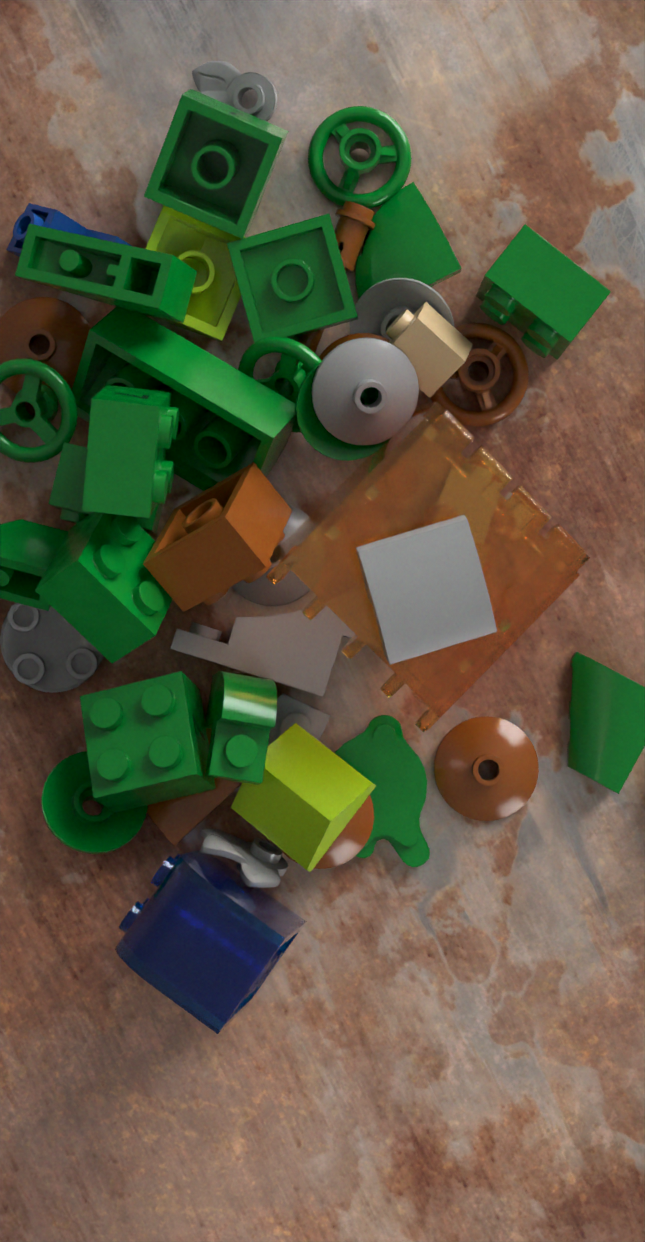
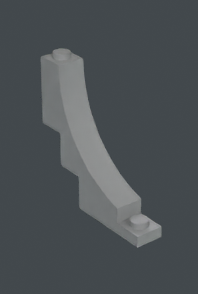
M462 463L460 470L450 468L439 496L420 528L465 515L479 556L502 483L490 480L492 472L475 465ZM364 582L340 596L298 611L270 616L236 617L228 644L219 642L222 631L192 622L189 632L176 629L170 648L323 697L342 636L383 649L373 606L367 597Z

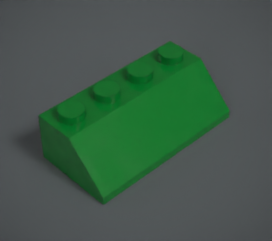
M115 307L89 330L72 387L77 405V416L87 422L90 421L91 399L106 385L171 392L170 407L179 408V422L176 440H172L170 449H166L165 461H173L174 474L203 491L253 462L267 478L284 450L297 420L296 404L146 315L120 307Z

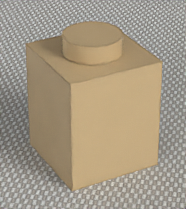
M427 302L414 315L408 309H405L385 332L391 337L389 343L399 348L408 357L416 371L419 389L429 398L466 362L473 345Z

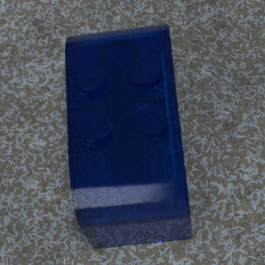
M196 850L178 854L175 858L169 856L151 880V883L157 887L153 895L143 903L136 902L122 920L119 929L125 934L115 947V950L119 957L136 974L208 1028L219 1034L248 1006L307 921L260 888L247 886L239 873L219 859Z

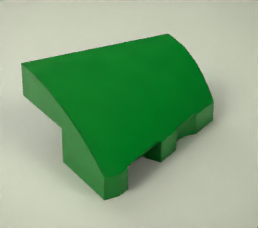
M575 652L570 663V667H572V690L568 715L570 720V741L567 743V766L619 794L645 747V687L595 660Z

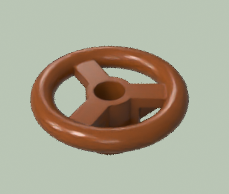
M468 323L457 326L455 328L467 339L480 338L493 342L487 350L482 348L470 350L466 362L449 378L459 380L465 389L475 393L481 411H470L457 406L448 398L442 386L430 399L443 415L456 423L473 427L495 424L508 417L519 406L526 393L529 379L526 357L517 341L510 334L496 326L485 323ZM506 353L512 364L513 381L507 396L497 405L491 389L500 376L501 367L499 360ZM473 365L482 366L487 373L486 379L480 382L472 380L468 374V368Z

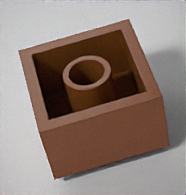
M253 462L174 508L143 565L183 612L201 602L205 605H211L222 598L231 586L242 580L246 583H252L269 570L272 565L270 558L274 549L285 537L283 530L290 518L292 509Z

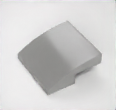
M465 515L355 547L367 597L373 606L384 655L390 665L497 632L483 570Z

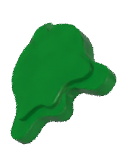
M379 715L370 721L365 731L345 742L334 752L376 785L370 794L374 808L373 828L367 843L356 856L359 858L371 856L376 842L386 839L391 843L405 864L411 867H418L425 864L430 857V849L422 835L419 822L427 793L425 768L419 756L404 739L399 721L389 715Z

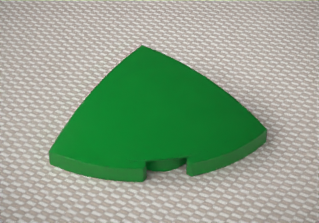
M414 182L403 187L396 195L385 202L373 216L374 230H368L369 233L364 243L362 255H359L356 261L355 284L357 298L359 300L366 290L386 279L410 278L432 287L461 272L462 268L446 236Z

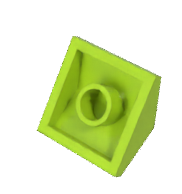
M163 205L145 249L174 255L195 269L197 275L184 323L160 319L222 342L241 297L227 243L241 238Z
M294 723L267 747L262 784L242 783L231 808L305 870L311 872L376 785L305 729Z

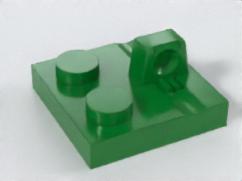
M330 214L227 243L254 343L267 337L291 339L358 320Z

